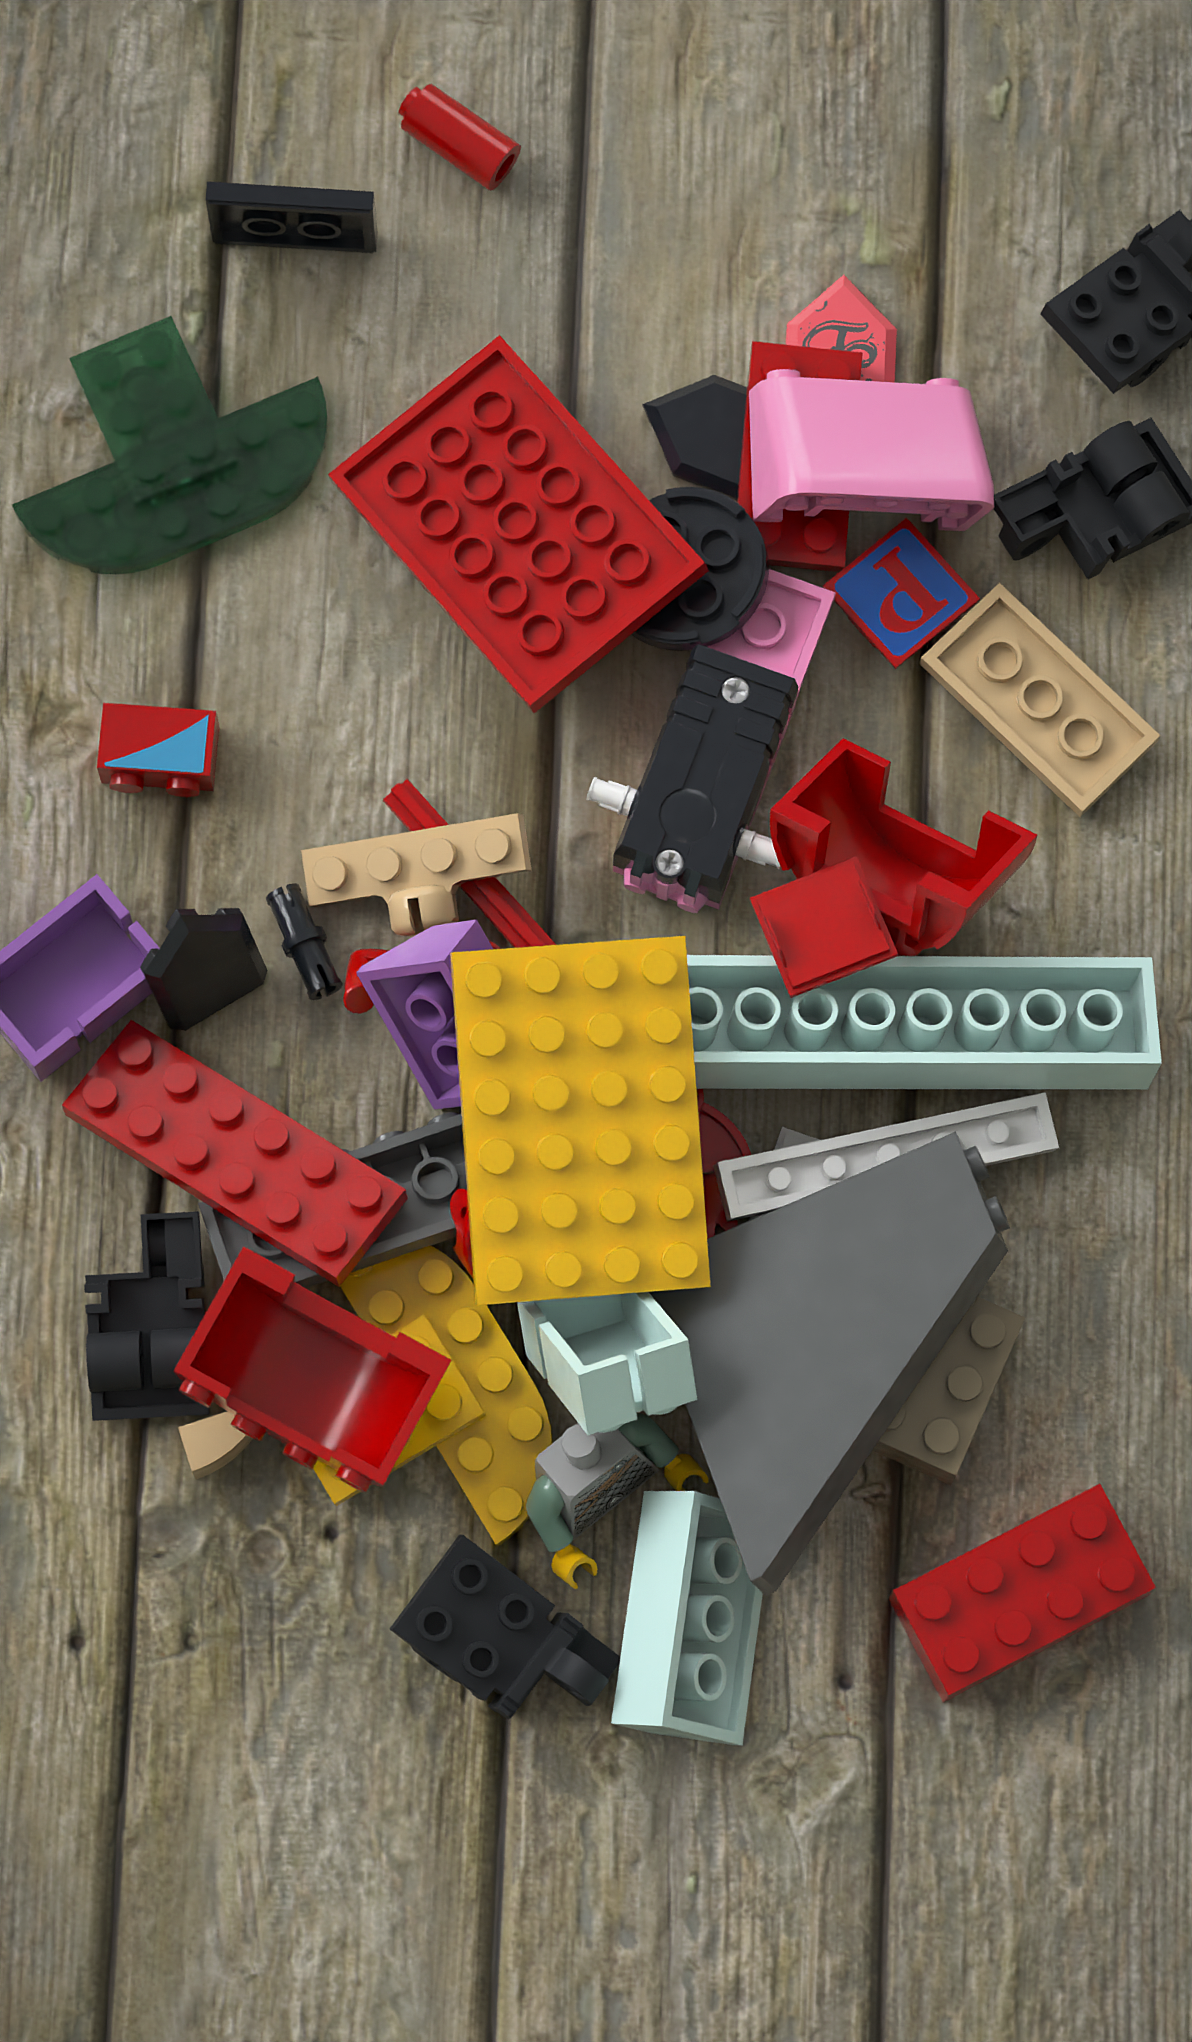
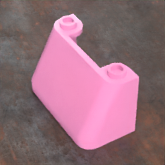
M779 369L768 372L767 379L760 381L749 391L753 521L781 522L783 520V509L791 511L804 510V516H816L823 509L915 513L921 514V522H932L938 518V530L966 531L994 508V484L971 393L968 389L959 387V381L956 379L938 378L929 380L926 384L804 378L800 377L799 371Z

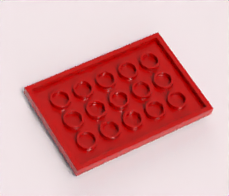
M500 335L328 474L337 489L533 713L541 709L708 572V568L701 557Z

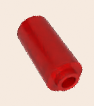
M428 84L422 90L418 87L413 88L399 108L398 113L403 117L401 129L489 191L494 190L501 184L518 159L521 151L520 144L433 84Z

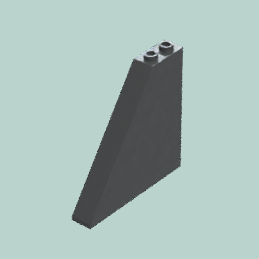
M956 1132L708 1238L711 1287L649 1292L688 1339L697 1400L686 1403L749 1579L765 1596L777 1591L1008 1252L1001 1232L1009 1229L1010 1226L998 1198L994 1196L987 1199L980 1181L990 1178L982 1156L976 1145L967 1149Z

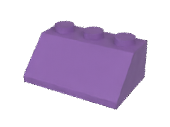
M477 919L431 926L364 964L356 972L434 1110L461 1106L450 952L493 949Z

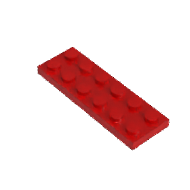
M133 1020L129 1021L62 1104L63 1111L67 1117L338 1287L344 1282L408 1199L405 1188Z

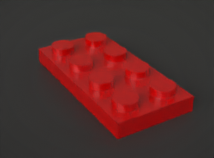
M752 341L737 503L745 509L752 520L749 391L760 381L766 380L768 372L779 369L799 371L800 377L860 381L863 352ZM783 509V520L781 522L754 521L763 537L769 565L840 572L845 568L849 510L823 509L816 516H804V510L791 511Z

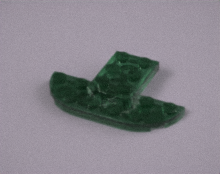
M172 316L70 357L69 360L114 462L12 504V508L23 529L40 548L57 560L61 558L72 564L89 568L93 573L116 575L135 573L169 562L277 515L303 493L313 479L312 475L321 459L327 442V407L318 377H315L218 418Z

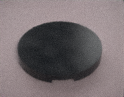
M677 487L666 489L665 494L656 496L649 501L701 557L708 568V572L631 635L648 645L660 649L688 651L692 650L697 644L708 647L723 641L738 631L751 618L766 590L769 560L767 549L758 527L746 513L745 509L736 501L719 492L705 488Z

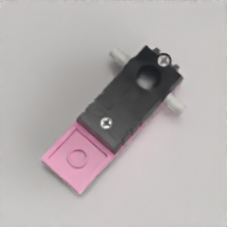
M769 569L765 593L751 618L738 631L723 641L708 647L697 644L692 649L686 664V672L682 674L677 687L676 697L672 700L667 713L666 723L662 726L638 789L636 790L630 788L631 786L629 785L624 786L610 780L605 782L597 779V777L593 778L586 800L600 803V807L617 812L618 815L627 816L613 854V872L624 875V887L639 894H644L647 890L655 893L659 899L667 901L669 898L677 901V906L685 911L698 913L704 905L719 910L738 857L764 866L769 864L777 867V869L780 868L772 839L757 834L754 830L750 831L749 828L794 712L797 697L835 600L836 592Z

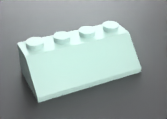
M644 1491L611 1724L653 1734L742 1746L763 1593L749 1579L720 1498L696 1491Z

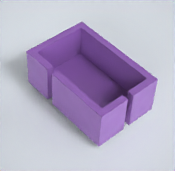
M98 874L0 951V1034L40 1082L81 1051L77 1042L80 1036L84 1035L89 1043H91L152 994L140 966L150 949L158 948L159 950V947L137 921L132 922L130 912Z

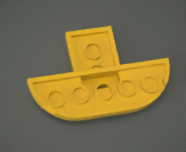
M428 1246L350 1273L340 1287L359 1318L394 1337H397L399 1332H402L452 1360L390 1473L437 1446L498 1547L511 1538L529 1519L526 1502L536 1481L535 1459L553 1443L549 1414L536 1385L488 1306L475 1304L474 1284L457 1263L435 1247ZM319 1461L315 1464L313 1469L336 1506L361 1492L335 1477L338 1470Z

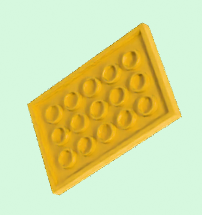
M686 936L450 952L475 1304L488 1305L711 1287Z

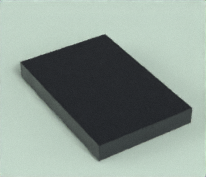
M207 182L205 200L212 241L215 244L373 253L377 250L376 208L374 192Z

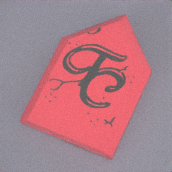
M845 275L840 277L787 324L786 345L863 352L860 381L895 383L897 329Z

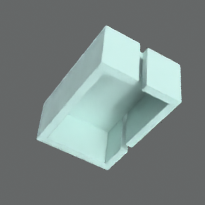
M649 1292L517 1302L526 1356L542 1377L548 1379L549 1386L587 1435L597 1432L614 1431L624 1423L637 1420L636 1413L643 1410L648 1416L652 1414L661 1415L673 1411L679 1405L697 1400L688 1339Z

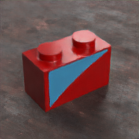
M103 703L97 770L101 783L110 784V789L123 793H139L143 791L144 786L166 788L168 794L179 797H196L200 794V790L214 791L219 738V722L216 711Z

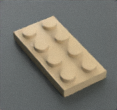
M1000 582L931 647L920 660V665L1079 817L1158 742L1161 736Z

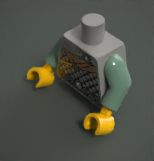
M636 1413L637 1420L624 1423L614 1431L597 1432L591 1435H587L579 1423L569 1427L559 1439L542 1451L535 1459L536 1481L527 1498V1514L549 1552H556L552 1558V1571L574 1589L578 1588L573 1580V1572L577 1566L581 1565L592 1576H596L598 1568L596 1562L578 1547L571 1545L572 1540L576 1539L659 1471L658 1467L665 1466L664 1476L675 1491H686L682 1484L691 1475H699L706 1484L708 1483V1476L696 1460L689 1454L677 1455L679 1447L645 1414Z

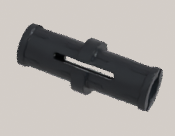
M287 884L288 894L286 895L283 888L279 887L269 893L265 899L271 907L283 934L284 940L281 945L286 957L294 959L307 989L309 999H321L320 990L324 989L326 997L340 990L343 983L338 978L324 946L327 939L326 934L321 926H315L301 894L299 884Z

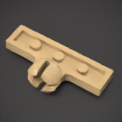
M519 813L301 850L309 906L318 907L381 896L388 904L391 929L397 935L411 937L431 926L459 921L455 896L459 885L467 881L532 871L524 815Z

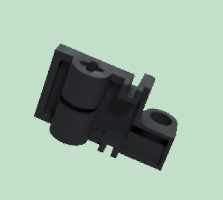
M1178 210L1155 228L1148 224L1135 234L1127 250L1123 247L1048 301L1040 313L1113 394L1127 384L1132 388L1142 383L1166 361L1174 349L1177 347L1182 349L1192 337V275L1189 273L1192 271V219L1189 220Z
M1152 417L1135 426L1131 421H1124L1098 435L1086 446L1084 451L1076 455L1073 452L1066 454L1060 464L1057 460L1049 462L1045 470L994 494L993 509L1003 523L998 537L1012 559L1017 561L1040 550L1059 534L1086 578L1091 579L1101 573L1110 558L1114 563L1191 524L1192 480Z
M195 1211L140 1214L143 1272L85 1275V1293L101 1292V1304L85 1305L88 1322L86 1360L88 1385L91 1392L92 1421L209 1415L210 1407L192 1400L179 1391L183 1381L174 1373L176 1365L205 1315L204 1298L188 1299V1288L205 1286L201 1252L200 1213Z
M459 1535L389 1628L411 1645V1648L423 1659L449 1678L459 1682L479 1700L486 1701L494 1690L497 1695L488 1707L508 1719L513 1717L543 1674L585 1706H590L609 1682L608 1678L620 1663L619 1655L590 1634L583 1627L584 1625L570 1614L557 1612L549 1622L546 1618L555 1605L464 1535Z

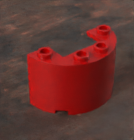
M843 738L770 809V833L779 864L783 871L791 868L795 877L799 879L857 856L898 956H917L923 949L936 947L938 950L954 938L1025 863L1035 846L1038 835L988 810L982 817L977 850L885 805L891 762Z
M243 1246L174 1369V1373L183 1381L179 1391L204 1406L210 1407L212 1402L232 1413L235 1417L230 1425L255 1440L262 1441L266 1433L286 1444L282 1454L306 1468L313 1470L315 1464L319 1461L338 1470L335 1477L364 1493L367 1492L371 1484L383 1486L452 1360L402 1332H399L397 1337L390 1335L295 1283L294 1273Z

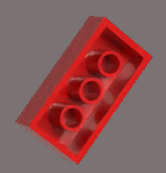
M1098 1484L894 1589L888 1599L942 1702H945L1144 1599L1156 1589V1586L1101 1484Z

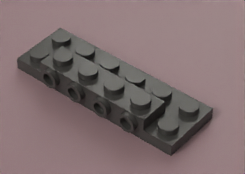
M444 1113L431 1119L426 1126L405 1133L403 1131L385 1133L376 1138L373 1144L352 1151L342 1149L405 1188L408 1197L407 1201L351 1273L456 1237V1228L450 1213V1201L456 1190L462 1188L467 1190L462 1113ZM198 1203L224 1280L244 1246L294 1273V1282L304 1288L328 1281L206 1203Z

